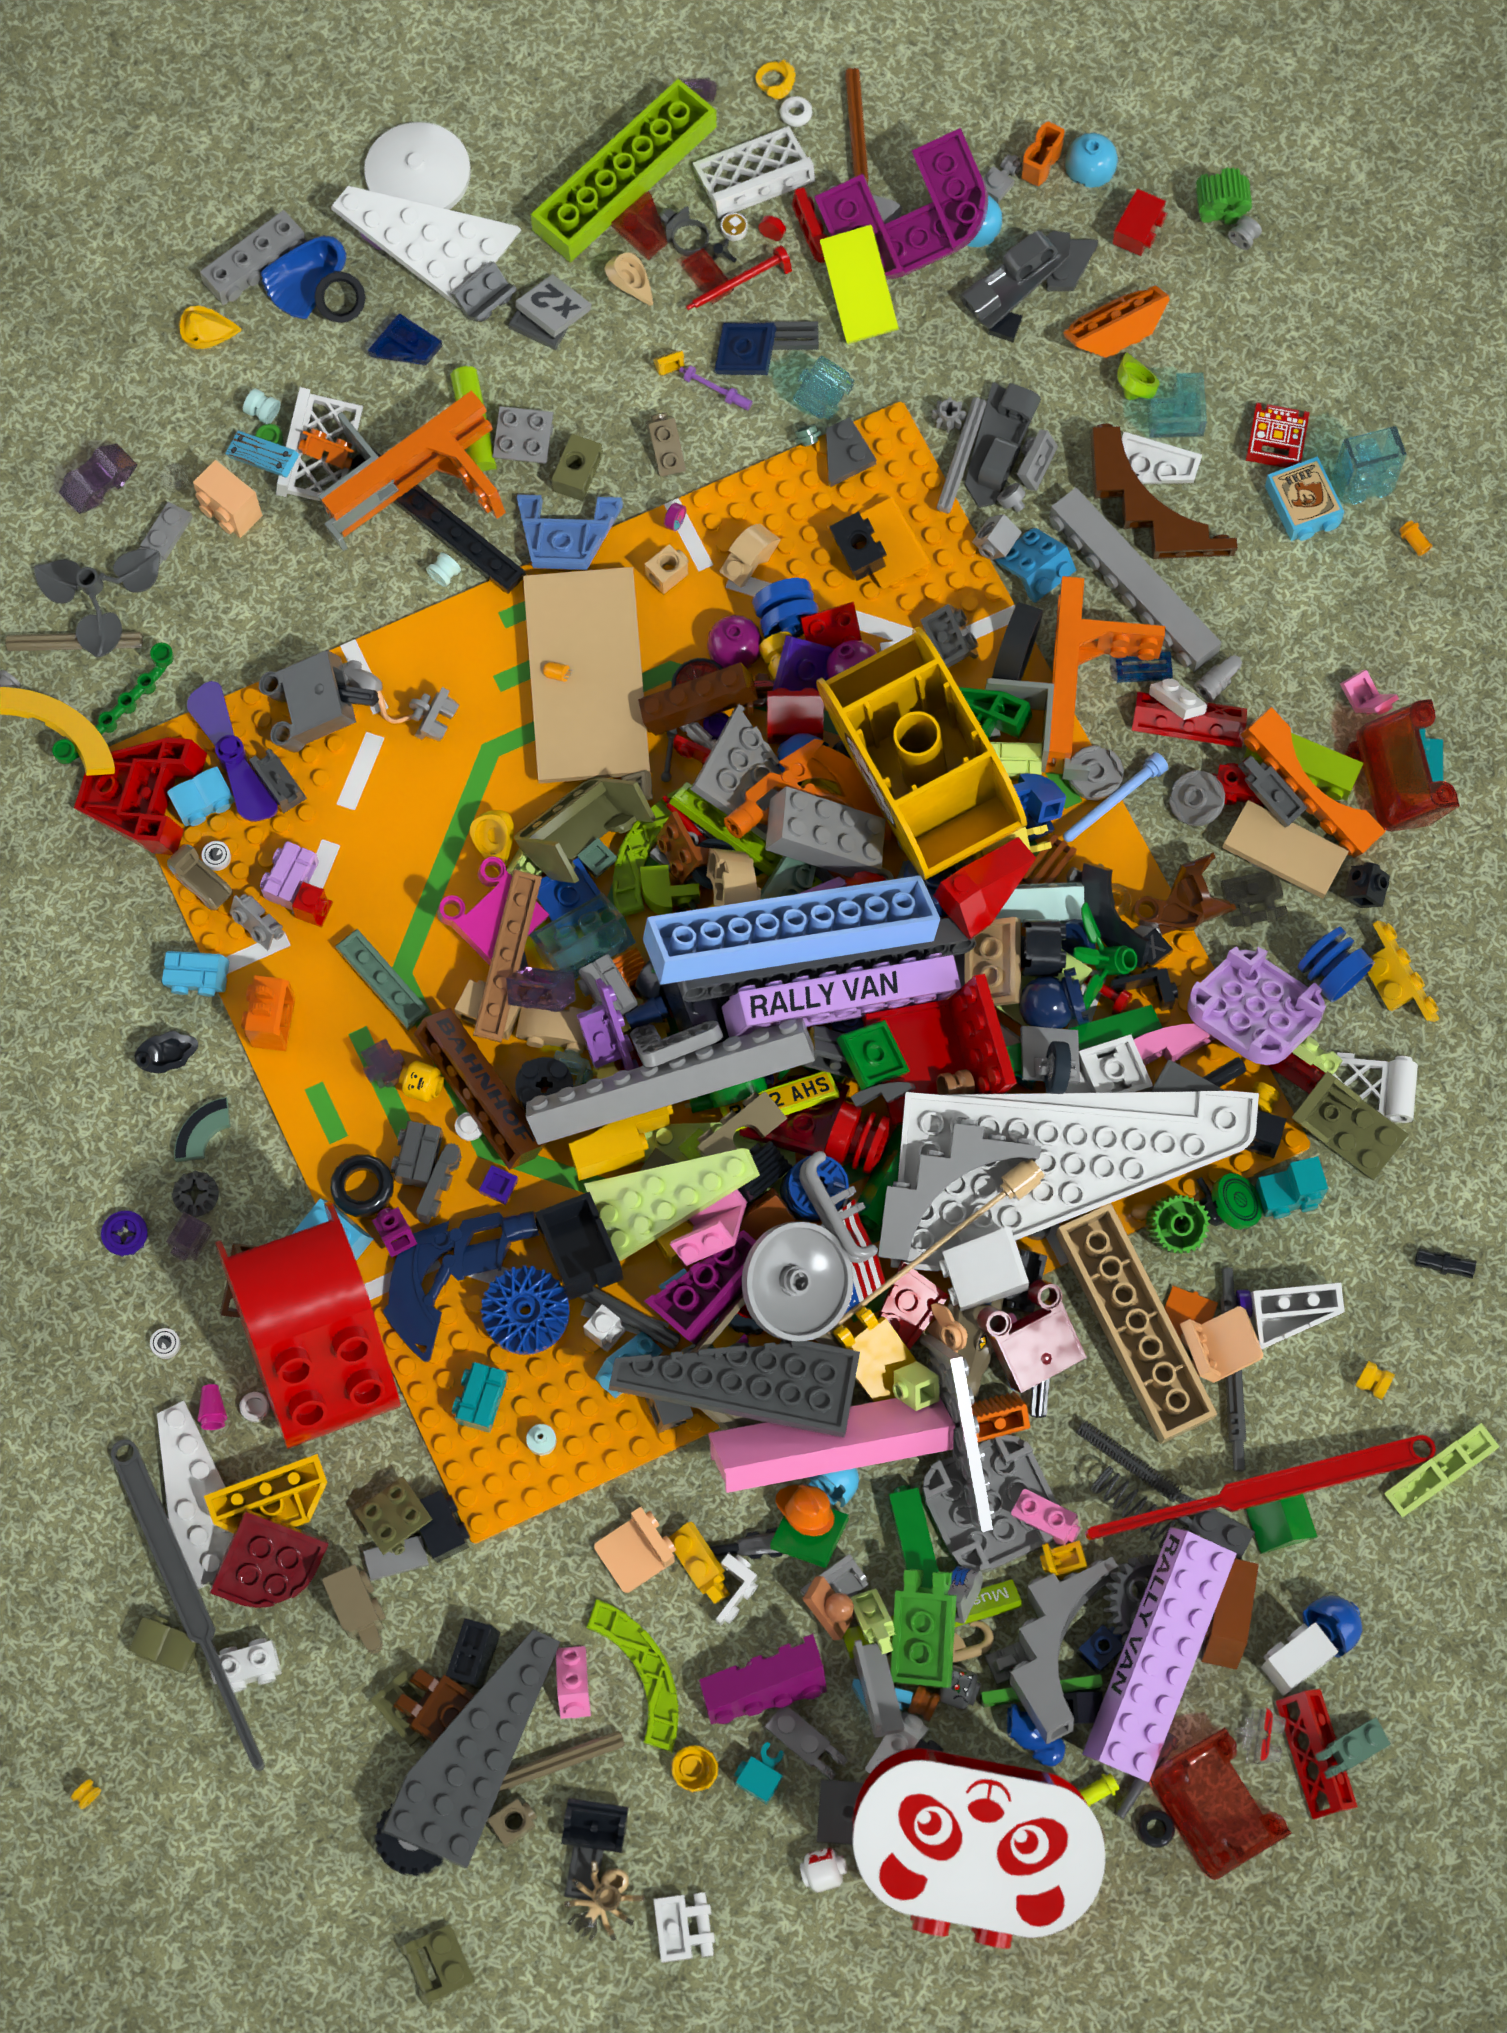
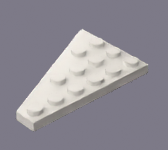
M348 186L331 207V210L458 308L459 306L450 293L488 262L493 261L496 263L522 230L515 225Z

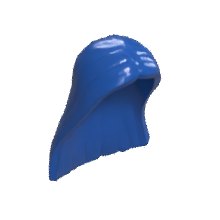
M332 236L316 237L291 250L267 266L261 272L262 283L274 305L294 318L307 319L316 305L314 296L316 287L321 279L330 273L342 271L346 262L344 246L338 239Z

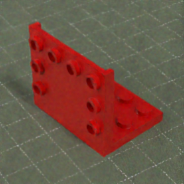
M985 974L974 975L950 999L868 1013L862 1017L864 1027L883 1020L886 1021L910 1070L906 1075L882 1084L908 1082L913 1083L916 1087L915 1090L911 1091L912 1093L938 1095L936 1087L937 1076L943 1073L953 1075L958 1070L964 1069L969 1070L973 1076L975 1084L974 1094H1004L1017 1084ZM905 1095L892 1103L885 1100L892 1126L902 1125Z

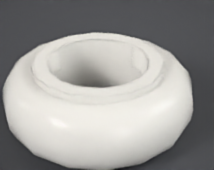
M790 97L782 103L780 108V117L783 122L792 127L805 125L812 116L810 103L802 97ZM798 107L803 110V113L795 116L790 114L789 110Z

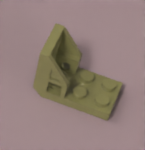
M1328 1071L1292 1117L1296 1123L1373 1181L1409 1136L1408 1133L1362 1100L1360 1096Z

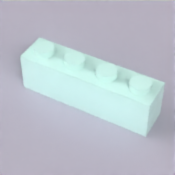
M1081 882L1019 884L995 919L1017 917L1021 919V923L1023 919H1057L1060 923L1072 919L1082 920L1081 907L1084 904V886Z

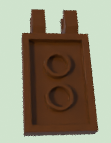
M419 1668L415 1671L409 1682L426 1693L419 1703L402 1693L393 1707L409 1717L406 1722L410 1724L409 1727L434 1743L474 1695L446 1675H443L441 1678L438 1676L434 1678Z

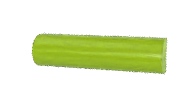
M463 366L451 372V381L455 401L472 390L483 403L477 369L471 366ZM485 412V413L483 414V417L487 420L486 412ZM488 432L465 449L482 472L497 469L495 458H493L490 432Z

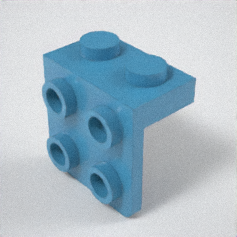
M1037 528L1027 531L1020 537L1006 557L995 559L999 566L1021 579L1028 598L1035 603L1061 583L1062 576L1069 577L1077 571L1068 547Z

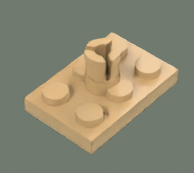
M1017 917L995 919L988 928L974 937L976 946L971 951L965 953V984L974 975L985 974L994 1006L1020 1003L1021 919Z

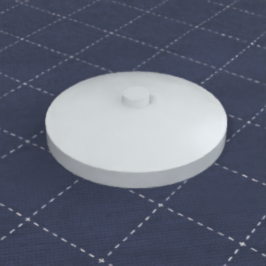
M426 122L402 124L382 134L370 148L364 167L366 184L369 191L448 210L454 207L465 194L471 175L469 157L462 142L449 130Z

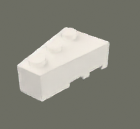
M1341 1283L1260 1290L1250 1293L1253 1309L1251 1321L1261 1349L1345 1312Z

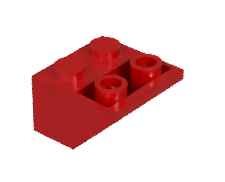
M777 688L773 691H767L768 744H782L790 737L800 733H809L823 740L824 703L817 689L805 688L801 691H790L786 688Z

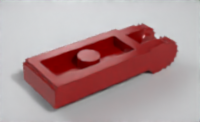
M804 187L795 189L792 207L812 256H814L815 261L818 263H824L825 258L820 240L829 236L824 234L822 221L815 216V205L812 197L807 196Z

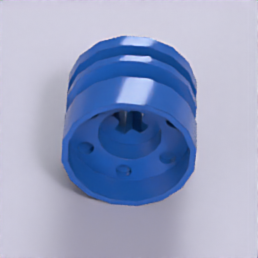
M1342 927L1334 929L1317 940L1308 949L1306 955L1297 966L1303 973L1312 969L1307 976L1310 981L1322 975L1325 977L1319 987L1322 988L1321 993L1331 1003L1337 1001L1352 989L1370 971L1375 963L1362 948L1350 954L1348 953L1354 940L1348 937L1342 941L1347 933Z
M808 1156L795 1164L785 1174L779 1191L780 1197L796 1219L814 1222L821 1219L799 1178L803 1162L811 1157ZM826 1156L825 1161L817 1167V1174L831 1198L848 1189L849 1184L843 1167L833 1158ZM846 1199L835 1204L836 1209H839Z

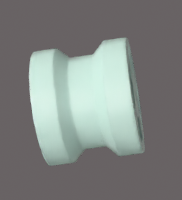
M441 552L437 556L435 564H430L426 571L433 580L441 586L447 587L451 583L450 578L457 576L461 572V568L453 558Z

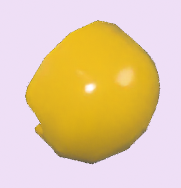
M690 1745L680 1749L674 1756L672 1776L677 1785L690 1792L702 1791L710 1788L718 1776V1762L714 1754L706 1747Z

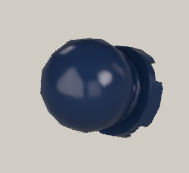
M1075 967L1063 970L1065 977H1062V980L1053 976H1043L1030 981L1021 993L1019 1011L1027 1025L1062 1029L1068 1025L1072 1018L1073 1020L1077 1018L1078 1025L1090 1023L1088 1015L1082 1016V1012L1086 1011L1079 980H1072L1071 977L1076 975Z

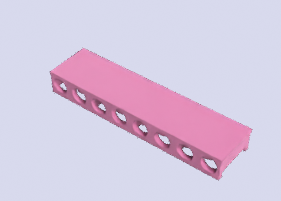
M940 1396L938 1402L917 1411L894 1398L851 1406L844 1438L769 1422L708 1433L710 1439V1457L712 1460H715L724 1480L726 1493L952 1450L955 1424Z

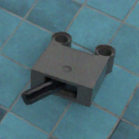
M328 650L280 671L266 672L259 681V689L264 695L281 703L287 702L292 724L284 721L278 722L273 726L270 735L275 745L290 752H298L305 744L356 723L352 704L373 707L379 701L376 690L348 686L341 657Z
M1236 1057L1204 1077H1200L1169 1059L1150 1092L1225 1091L1220 1087L1245 1073L1246 1066L1239 1057Z

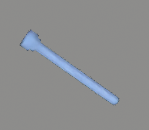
M1152 753L1145 759L1142 770L1063 834L1064 841H1073L1149 777L1161 776L1168 770L1166 760L1159 753Z

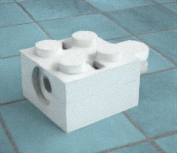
M1132 1035L1079 1051L1080 1083H1068L1065 1093L1150 1092L1153 1084Z

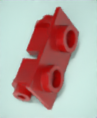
M1291 1053L1286 1059L1277 1064L1268 1065L1308 1094L1312 1092L1325 1074L1323 1070L1314 1064L1309 1065L1294 1053Z

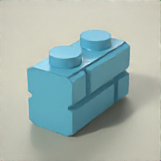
M166 952L162 983L171 989V993L188 995V990L198 991V995L213 997L215 992L226 991V975L229 969L228 958L221 954Z

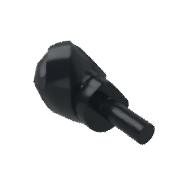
M1201 1177L1196 1182L1205 1195L1199 1201L1205 1206L1204 1211L1209 1212L1207 1214V1217H1210L1208 1223L1213 1226L1222 1225L1225 1222L1216 1211V1208H1218L1216 1201L1213 1202L1212 1193Z

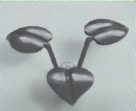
M140 549L123 554L113 565V571L119 578L106 576L104 573L98 575L96 570L91 567L81 569L76 562L66 559L34 566V572L39 588L52 602L59 604L70 602L75 596V590H83L86 595H89L96 610V615H87L80 620L76 627V637L79 644L94 657L100 658L110 653L117 646L122 635V624L118 616L112 612L102 614L96 599V595L103 589V581L115 584L123 582L124 587L130 592H144L156 582L161 555L159 551L153 549Z

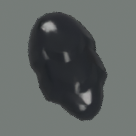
M175 1030L162 1035L151 1036L137 1048L134 1055L136 1065L144 1071L158 1074L185 1066L188 1058L198 1049V1041L191 1035L181 1034Z

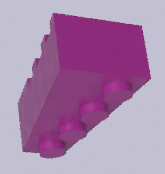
M743 1230L738 1234L734 1246L711 1255L701 1263L698 1262L690 1268L689 1272L679 1279L671 1281L665 1286V1289L655 1296H650L645 1302L681 1335L696 1345L742 1292L744 1264L750 1249L756 1241Z
M814 1634L803 1637L805 1643L792 1648L790 1643L779 1647V1653L769 1658L762 1655L751 1658L744 1668L740 1669L734 1665L700 1679V1687L710 1724H726L740 1716H755L765 1709L772 1707L783 1708L789 1706L794 1701L804 1698L815 1699L822 1693L827 1692L823 1664Z

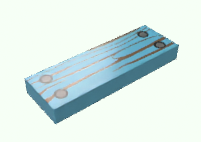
M241 431L236 433L225 453L231 459L285 478L288 477L300 455L293 449Z

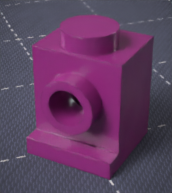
M398 1207L393 1210L385 1208L377 1214V1218L372 1220L391 1257L417 1244L409 1225Z

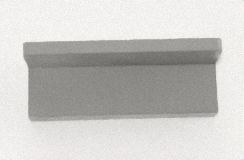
M861 1640L855 1641L853 1655L874 1738L904 1732L905 1727L886 1653L882 1655L877 1643L862 1646Z

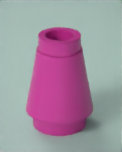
M216 1384L204 1385L201 1388L198 1422L201 1423V1428L204 1430L221 1429L225 1426L227 1414L219 1386Z

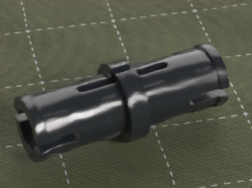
M1418 1248L1414 1266L1440 1271L1442 1275L1449 1273L1473 1279L1476 1260L1452 1256L1450 1252L1446 1251L1443 1254Z

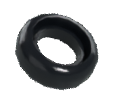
M356 1154L344 1159L335 1168L330 1181V1192L335 1204L344 1213L354 1217H370L379 1213L389 1204L394 1193V1179L389 1167L381 1159L369 1154ZM358 1171H369L379 1181V1188L376 1194L365 1201L354 1200L345 1191L348 1178Z

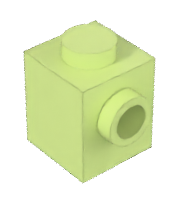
M916 1361L893 1371L894 1397L915 1411L939 1401V1375Z

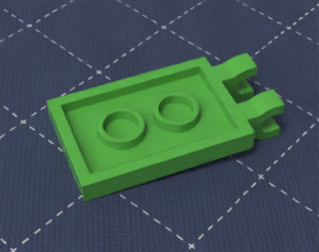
M904 1570V1590H895L893 1621L895 1635L892 1638L894 1651H892L891 1676L893 1682L945 1688L951 1687L956 1595L948 1594L952 1572H933V1588L921 1587L923 1570Z

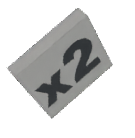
M552 274L516 300L515 307L550 335L556 337L591 310V303Z

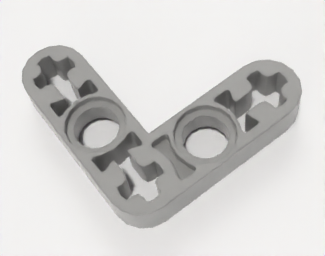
M708 1021L664 1039L660 1038L653 1024H647L631 1031L630 1037L643 1066L654 1067L714 1044L723 1037L717 1021Z

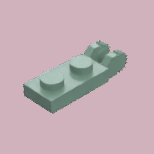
M1377 1717L1327 1744L1328 1747L1317 1753L1315 1757L1317 1761H1323L1333 1754L1337 1765L1329 1767L1324 1772L1328 1779L1340 1772L1351 1769L1388 1747L1391 1743Z

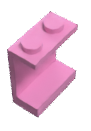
M737 1189L689 1219L694 1225L693 1231L672 1240L670 1243L686 1266L735 1245L747 1201Z

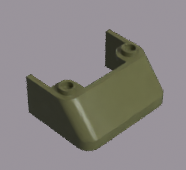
M594 777L581 783L515 835L514 839L519 848L551 880L576 883L579 879L574 871L575 864L572 860L596 838H601L608 831L618 832L619 834L625 833L633 827L634 822H654L656 817L636 781Z

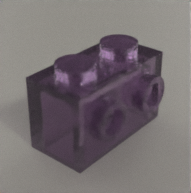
M524 966L506 978L508 1005L559 1012L576 1000L574 973Z

